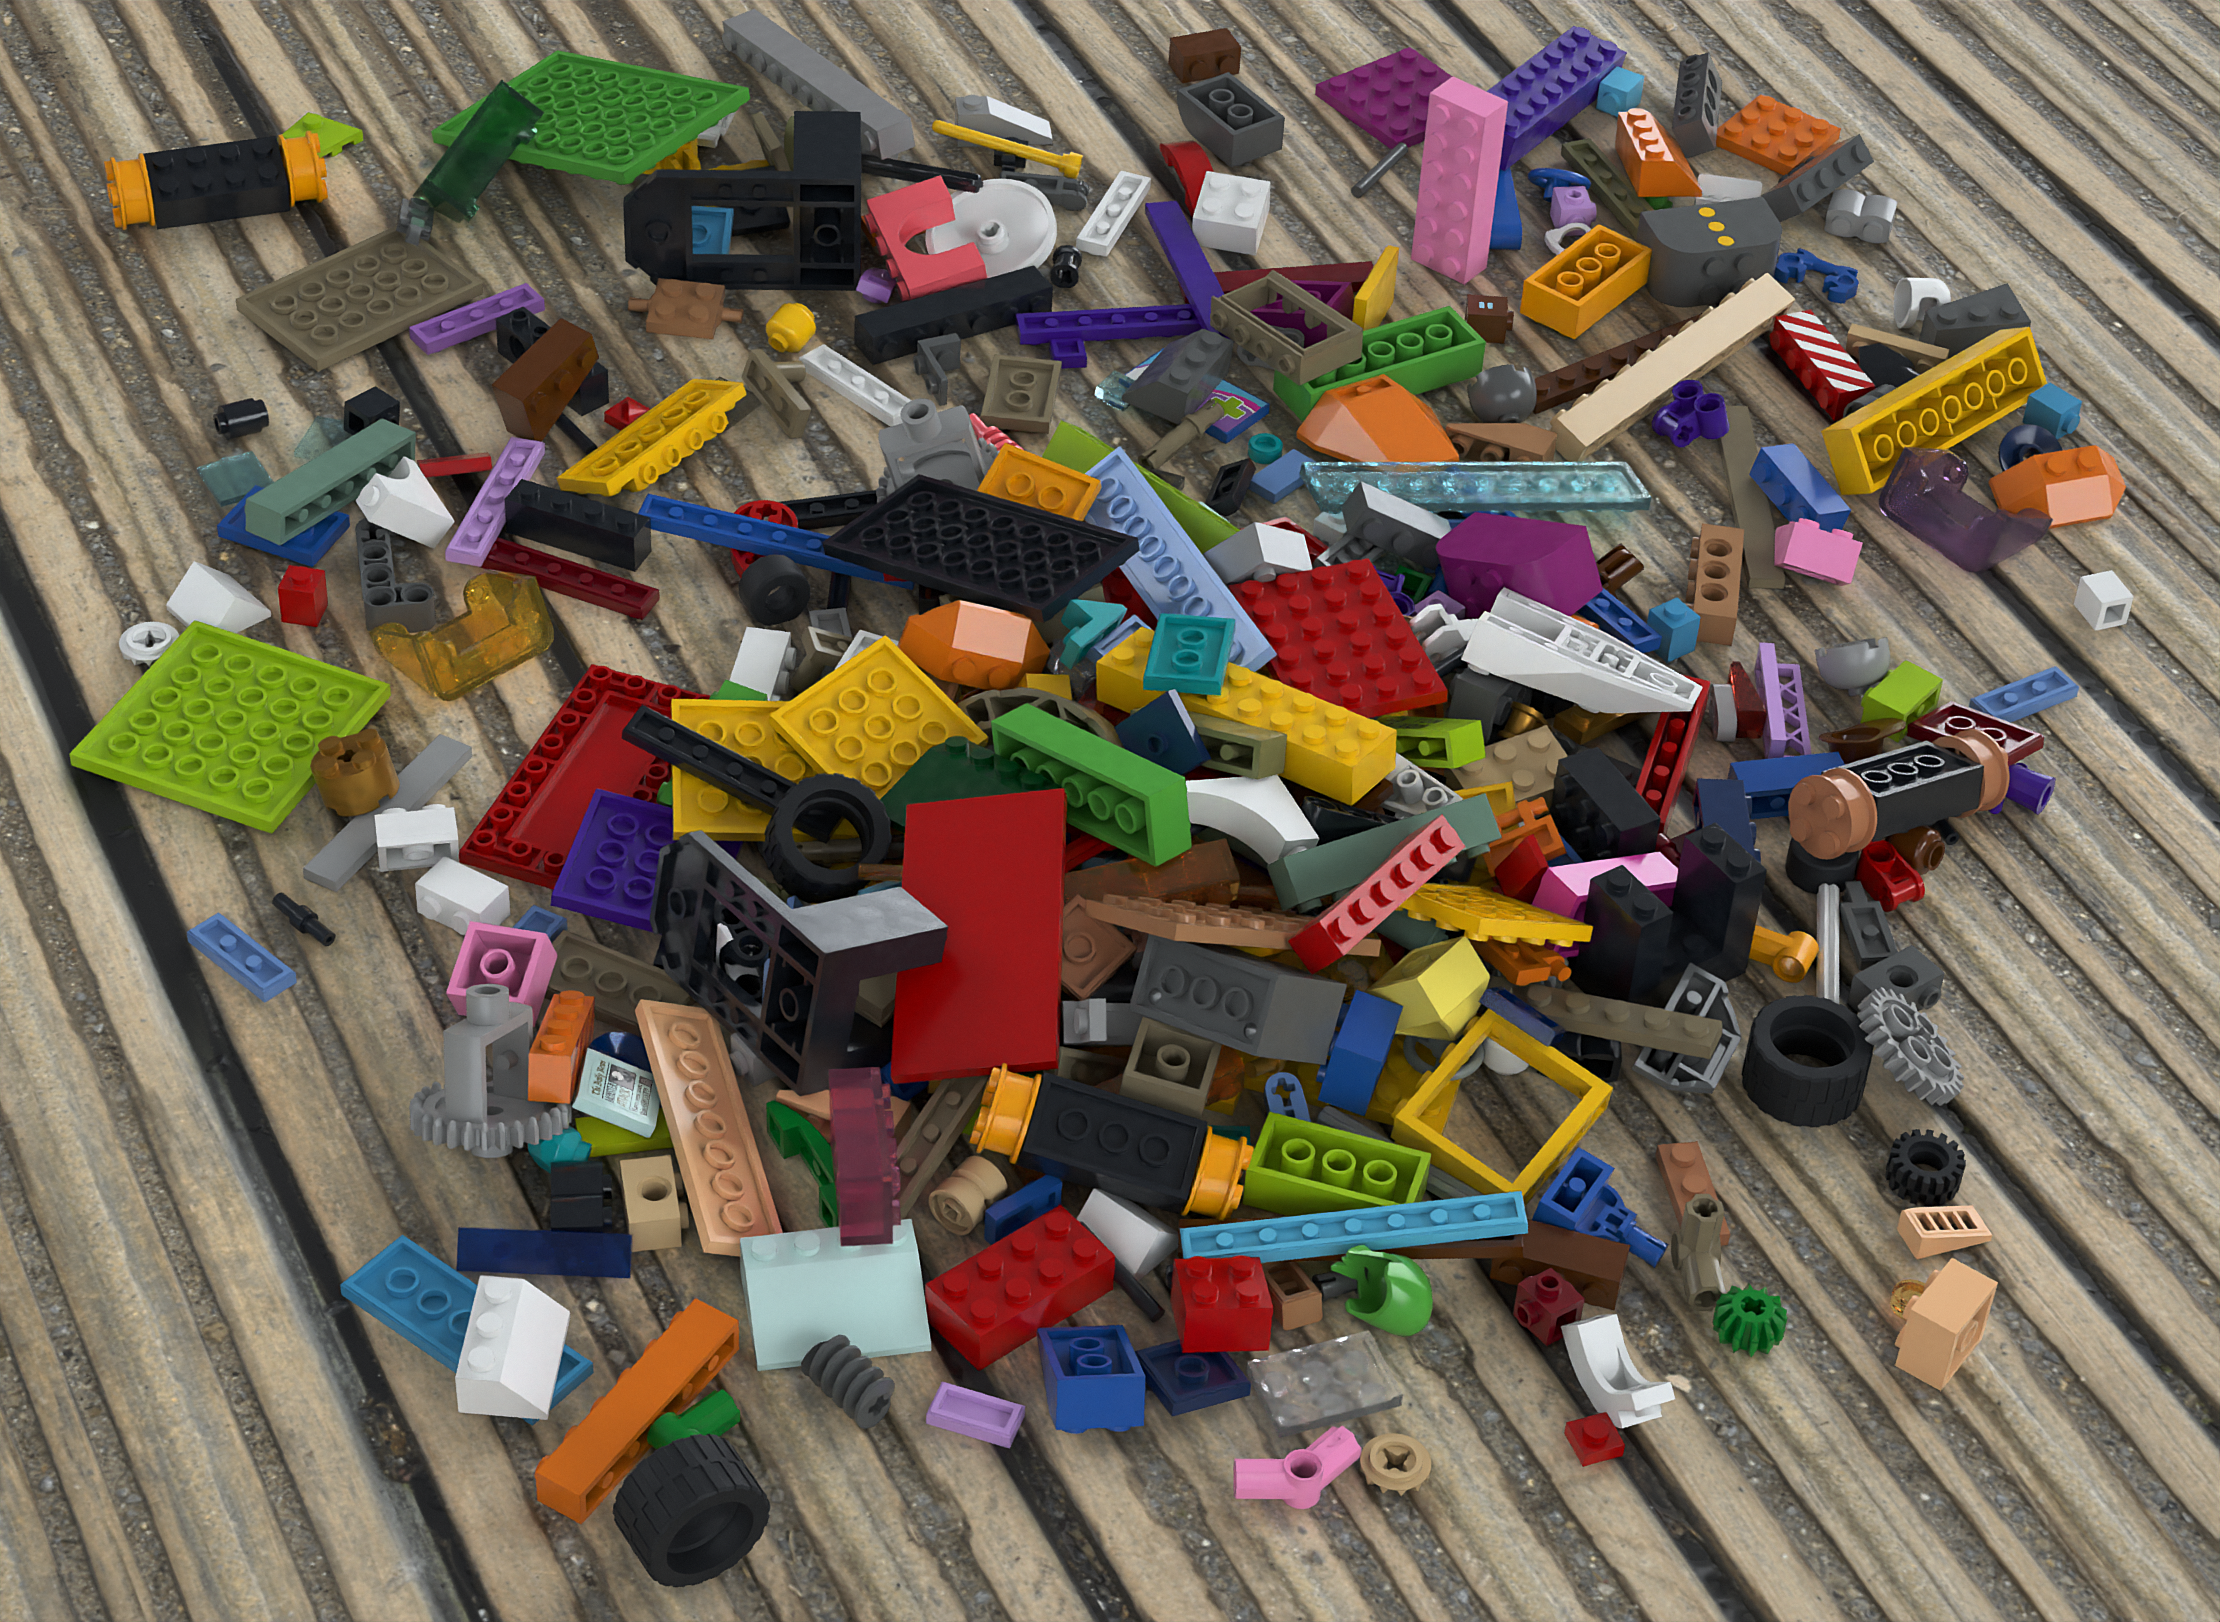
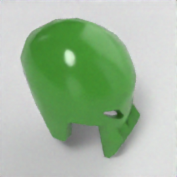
M1358 1245L1349 1249L1346 1256L1341 1257L1342 1261L1330 1266L1332 1271L1357 1280L1359 1299L1349 1298L1345 1302V1309L1348 1313L1372 1326L1401 1337L1412 1336L1422 1331L1428 1324L1433 1309L1430 1280L1424 1270L1407 1256L1375 1252L1365 1245ZM1365 1267L1368 1269L1367 1279L1365 1277Z

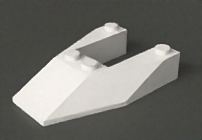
M1505 587L1497 595L1491 612L1484 611L1479 617L1461 660L1468 662V667L1483 675L1492 673L1575 702L1581 708L1593 713H1598L1599 711L1603 713L1691 711L1703 688L1613 636Z

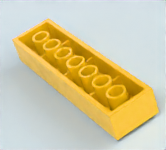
M2030 327L1999 330L1822 430L1821 433L1841 495L1871 494L2026 404L2031 393L2047 384Z
M1140 627L1096 662L1097 700L1131 713V710L1144 707L1167 692L1143 690V677L1155 633L1154 630ZM1228 662L1221 696L1177 692L1188 711L1287 734L1284 772L1277 775L1347 805H1354L1395 769L1396 729L1351 712L1344 707L1319 699L1312 694L1304 693L1282 684L1280 681L1272 680L1250 671L1248 668Z

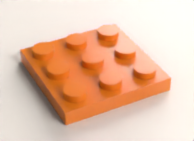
M1760 94L1717 129L1716 146L1785 175L1810 157L1818 156L1839 139L1841 128L1830 124L1824 119L1808 115L1798 108L1780 103L1770 96Z

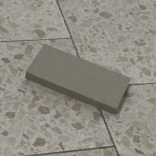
M563 930L552 942L558 956L544 996L545 999L551 1001L554 994H560L568 990L580 991L584 996H594V1019L642 1038L635 1014V1009L640 999L693 1006L697 1002L668 976L663 969L567 930Z

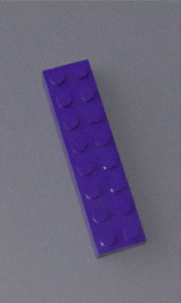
M1573 26L1486 92L1508 101L1499 169L1506 171L1598 98L1600 82L1617 66L1622 68L1627 52L1619 49L1611 41L1602 40L1592 35L1585 28Z

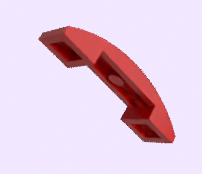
M1193 140L1160 143L1159 149L1167 166H1174L1186 191L1185 203L1193 218L1206 172H1214L1211 163L1202 147Z

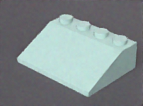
M912 1219L740 1238V1273L757 1371L801 1366L802 1360L812 1347L820 1342L828 1341L837 1335H845L849 1339L850 1345H855L860 1349L861 1356H868L869 1358L931 1351L919 1253Z

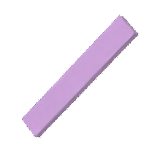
M516 437L510 438L445 550L446 561L481 567L506 523L504 499L521 479L527 481L531 479L545 454V443Z

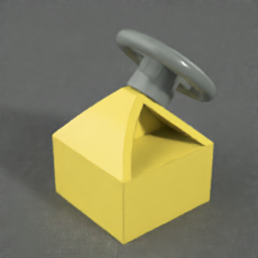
M1460 936L1413 949L1369 987L1365 993L1403 1006L1395 1034L1406 1035L1403 1043L1405 1058L1417 1072L1423 1075L1427 1070L1434 1072L1440 1065L1439 1059L1450 1043L1453 1042L1457 1045L1462 1040L1466 1025L1476 1015L1481 1005L1490 975L1468 938ZM1416 1042L1431 1049L1432 1055L1436 1058L1435 1066L1429 1065L1418 1056L1415 1050ZM1481 1043L1472 1054L1470 1060L1457 1071L1450 1081L1465 1078L1473 1074L1480 1067L1484 1059L1483 1043Z

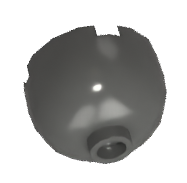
M1506 364L1489 368L1476 375L1477 382L1473 386H1471L1470 382L1467 385V394L1473 413L1483 423H1521L1534 410L1537 401L1534 375L1528 368L1523 367L1524 372L1516 371L1514 365Z

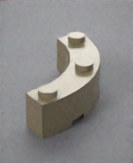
M1016 687V689L1002 691L994 689L971 696L957 703L958 707L989 737L987 742L989 745L994 746L991 721L1028 703L1125 749L1114 726L1096 711L1080 703L1039 689Z

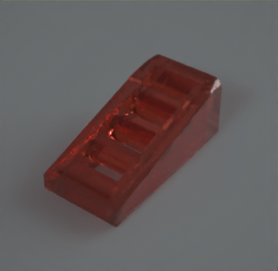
M1733 661L1730 664L1726 684H1731L1737 714L1735 738L1759 739L1763 735L1767 711L1742 664L1739 661Z

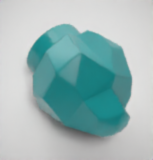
M569 1126L568 1129H563V1134L552 1135L551 1140L539 1139V1144L537 1145L528 1143V1152L539 1167L551 1174V1162L588 1161L592 1144L582 1141L580 1133Z

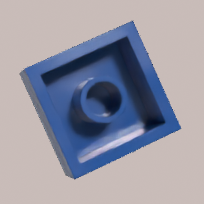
M1356 990L1350 1005L1342 1004L1336 1027L1341 1028L1340 1032L1334 1031L1328 1056H1331L1330 1060L1326 1059L1325 1065H1320L1315 1080L1322 1083L1318 1097L1319 1101L1365 1117L1388 1057L1403 1009L1402 1005Z

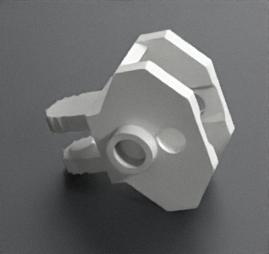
M1440 603L1425 607L1409 621L1408 625L1414 635L1420 631L1422 632L1416 638L1432 665H1435L1468 644L1478 619L1458 620L1455 614L1448 615Z

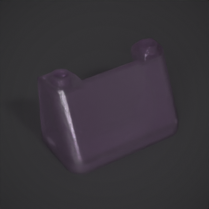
M1904 447L1879 497L1880 510L1887 518L1968 572H1984L2038 542L2044 537L2053 521V518L2036 508H2025L2019 511L2018 514H2011L2005 509H1997L1994 513L1964 493L1962 489L1968 478L1967 464L1961 457L1949 449Z

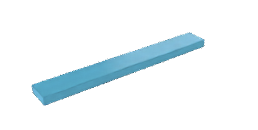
M1522 1191L1182 1228L1180 1229L1183 1259L1194 1256L1232 1258L1243 1255L1260 1257L1261 1263L1346 1254L1349 1249L1358 1245H1365L1371 1251L1527 1234L1528 1222Z

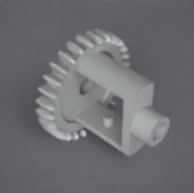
M924 398L915 399L908 402L902 408L900 416L903 423L879 430L878 440L887 467H884L883 473L885 477L882 476L878 479L879 487L876 489L877 503L918 474L977 491L1000 452L997 451L994 444L990 443L987 445L984 438H979L977 441L969 414L963 405L937 412L936 406L931 400ZM903 457L904 461H899L898 458Z
M479 984L469 987L466 990L467 1018L443 1031L444 1089L441 1088L439 1082H434L431 1089L425 1086L421 1092L415 1093L409 1106L410 1130H414L415 1136H422L423 1141L433 1140V1145L437 1146L447 1143V1147L450 1149L464 1145V1150H470L473 1155L483 1158L506 1156L512 1153L513 1146L523 1148V1142L537 1145L539 1144V1139L551 1140L552 1135L563 1134V1129H568L569 1123H572L571 1103L528 1101L529 1052L533 1044L532 1006L509 1002V989L503 985ZM492 1043L493 1080L486 1082L485 1046Z

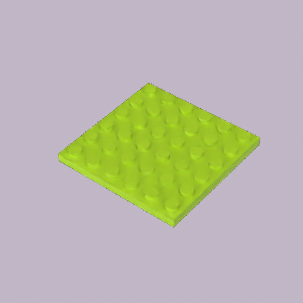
M194 620L69 754L70 761L74 767L272 834L315 785L316 781L310 764L314 755L319 751V742L329 736L342 738L358 734L389 699L391 688L388 683Z

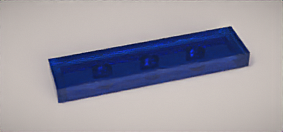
M460 1226L458 1227L456 1271L631 1278L633 1234Z

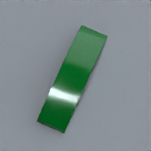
M775 1100L767 1102V1133L783 1159L799 1154L819 1185V1217L826 1228L846 1226V1184L842 1168L833 1149L822 1134L800 1114Z

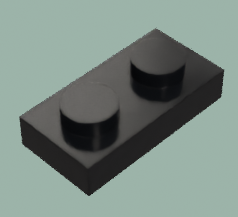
M1247 458L1221 466L1204 504L1223 516H1229L1237 512L1241 507V503L1256 471L1252 460Z

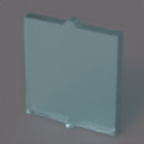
M317 416L295 449L294 457L312 460L353 435L344 430V419L336 420Z
M252 451L229 458L222 457L219 461L197 467V473L221 507L240 502L255 485L265 488L274 483Z

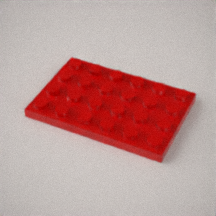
M1369 558L1352 560L1347 563L1326 567H1316L1311 570L1295 573H1284L1276 576L1274 581L1259 582L1248 580L1228 586L1230 592L1277 653L1274 658L1265 664L1273 680L1280 681L1282 684L1304 693L1312 694L1336 706L1344 707L1366 718L1447 702L1448 690Z

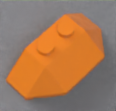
M2097 445L2033 455L1990 478L1988 481L2000 512L2008 515L2012 513L2025 521L2047 529L2111 518L2126 488L2114 457Z
M961 600L933 608L922 615L918 613L909 616L897 645L913 663L939 680L985 690L996 689L998 691L1014 689L1026 673L1041 674L1050 654L1049 647L1032 619L1023 614Z

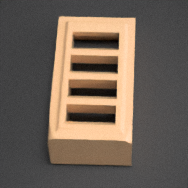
M1973 1205L1918 1207L1902 1210L1897 1231L1916 1260L1985 1243L1992 1239L1991 1232ZM1967 1220L1973 1229H1968L1963 1221ZM1955 1223L1958 1229L1954 1230L1951 1224Z

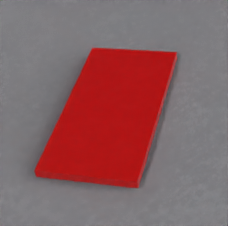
M591 664L459 850V862L554 890L596 788L658 804L656 798L663 782H669L672 777V764L621 739L622 730L641 705L671 719L672 699L709 700L710 695L698 694L680 689L675 685H666L645 679L639 675H630L612 670L606 666Z
M1064 788L907 804L902 888L948 926L942 962L897 972L890 1075L894 1084L985 1076L991 1074L993 1067L1000 1069L1002 1063H1006L1007 1071L1013 1073L1059 1069L1067 794Z

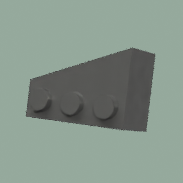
M2008 283L1926 310L1919 341L1949 349V359L1999 330L2030 327L2031 320Z

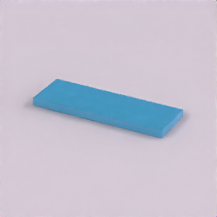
M401 1235L340 1284L341 1295L453 1372H457L478 1285L404 1235ZM564 1344L550 1410L594 1373L593 1362ZM522 1418L524 1421H526L532 1426L540 1420Z

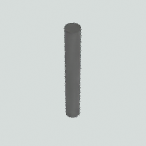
M1398 143L1351 188L1352 195L1360 198L1408 152L1407 145Z

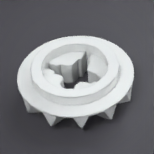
M144 622L128 628L119 640L123 659L132 660L134 666L144 662L150 667L179 637V633L172 626L161 622ZM149 640H153V647H147Z

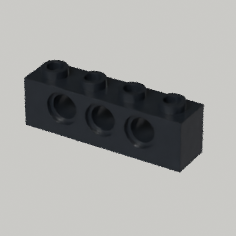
M524 306L515 309L496 319L498 353L513 364L551 327ZM598 362L595 363L567 404V406L581 416L609 403L608 369Z

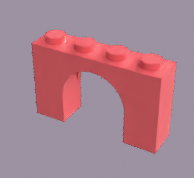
M941 175L866 200L869 214L864 215L866 226L870 234L876 233L877 235L875 243L880 256L886 255L888 258L885 260L890 277L892 279L897 277L899 281L896 282L902 301L913 300L987 279L985 263L974 242L932 255L918 254L905 247L906 243L919 232L955 220L952 197Z

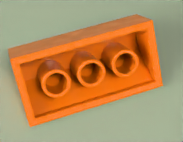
M1633 108L1629 109L1628 112H1618L1615 149L1638 197H1702V189L1678 142L1650 112L1643 109Z

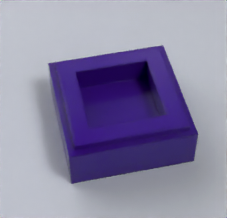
M1083 338L1049 339L1051 360L1062 361L1061 369L1087 367V355Z

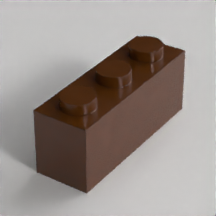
M1527 1219L1528 1233L1523 1234V1258L1492 1259L1489 1277L1491 1279L1518 1285L1525 1278L1535 1276L1552 1268L1565 1281L1571 1283L1575 1290L1585 1298L1584 1303L1615 1310L1625 1276L1631 1245Z

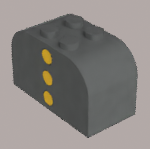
M1763 197L1641 212L1636 242L1652 249L1648 280L1644 286L1653 298L1669 306L1686 308L1719 304L1729 293L1737 294L1741 287L1751 278L1757 280L1766 273L1774 278L1782 236V225Z

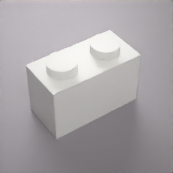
M446 856L439 860L415 883L417 912L423 914L428 919L435 920L454 929L459 934H466L470 921L499 926L510 916L509 887Z

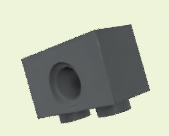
M1911 945L1855 974L1847 1003L1859 1013L1858 1005L1862 1003L1861 1001L1875 989L1879 990L1883 987L1885 991L1892 989L1896 996L1901 993L1907 1004L1914 1002L1917 1011L1924 1008L1929 1009L1941 997V987L1945 973Z

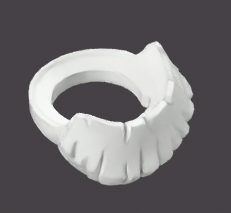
M1570 223L1560 229L1556 228L1547 231L1544 241L1548 248L1558 255L1565 250L1560 246V243L1568 232L1582 230L1587 233L1591 228L1583 223Z

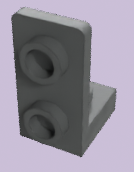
M956 333L918 340L917 355L913 357L916 374L923 377L927 392L935 397L940 406L947 405L948 379L944 371L960 368L961 340Z

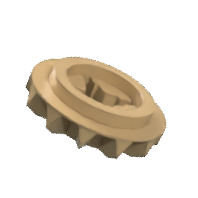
M1396 1433L1383 1434L1371 1439L1363 1447L1360 1456V1471L1366 1475L1367 1485H1378L1382 1494L1389 1489L1397 1490L1399 1495L1402 1496L1408 1489L1418 1492L1421 1484L1429 1480L1431 1457L1427 1449L1412 1437ZM1389 1461L1394 1465L1402 1463L1403 1470L1401 1472L1397 1468L1388 1470L1387 1463Z

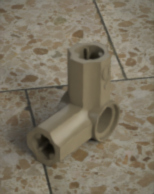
M1695 1194L1691 1201L1686 1202L1680 1231L1673 1232L1671 1239V1257L1674 1269L1681 1270L1688 1304L1693 1305L1697 1311H1712L1716 1307V1302L1720 1299L1721 1294H1726L1720 1269L1721 1242L1719 1236L1724 1219V1209L1722 1202L1715 1200L1710 1194Z

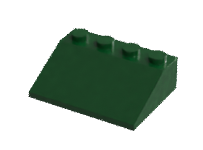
M953 736L947 738L944 743L929 748L880 801L886 807L885 811L887 816L890 817L891 827L905 834L907 804L1060 789L1062 786L1041 774L1020 766L1015 761H1010L990 749L969 741L966 737Z

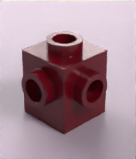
M1549 1268L1535 1276H1529L1518 1283L1513 1315L1522 1326L1527 1327L1547 1346L1563 1338L1561 1326L1581 1320L1585 1298L1575 1290L1571 1283L1565 1281L1557 1272Z

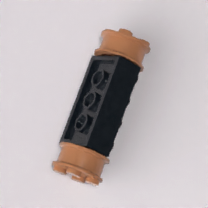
M1968 729L1954 736L1940 737L1932 743L1929 741L1920 742L1822 771L1821 775L1805 777L1794 786L1789 798L1790 834L1808 853L1819 859L1828 860L1839 857L1845 852L1859 851L1865 848L1871 841H1881L1883 837L1896 833H1907L1910 829L1922 825H1933L1936 821L1944 818H1965L1975 814L1977 811L1993 809L2003 801L2009 787L2010 773L2007 752L1987 733L1976 729Z

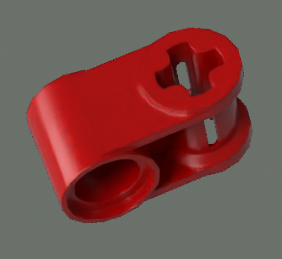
M1885 840L1871 841L1861 850L1855 871L1856 881H1861L1863 888L1875 901H1880L1884 912L1893 911L1897 908L1898 904L1908 900L1916 902L1923 899L1925 887L1921 876L1901 857L1892 844Z

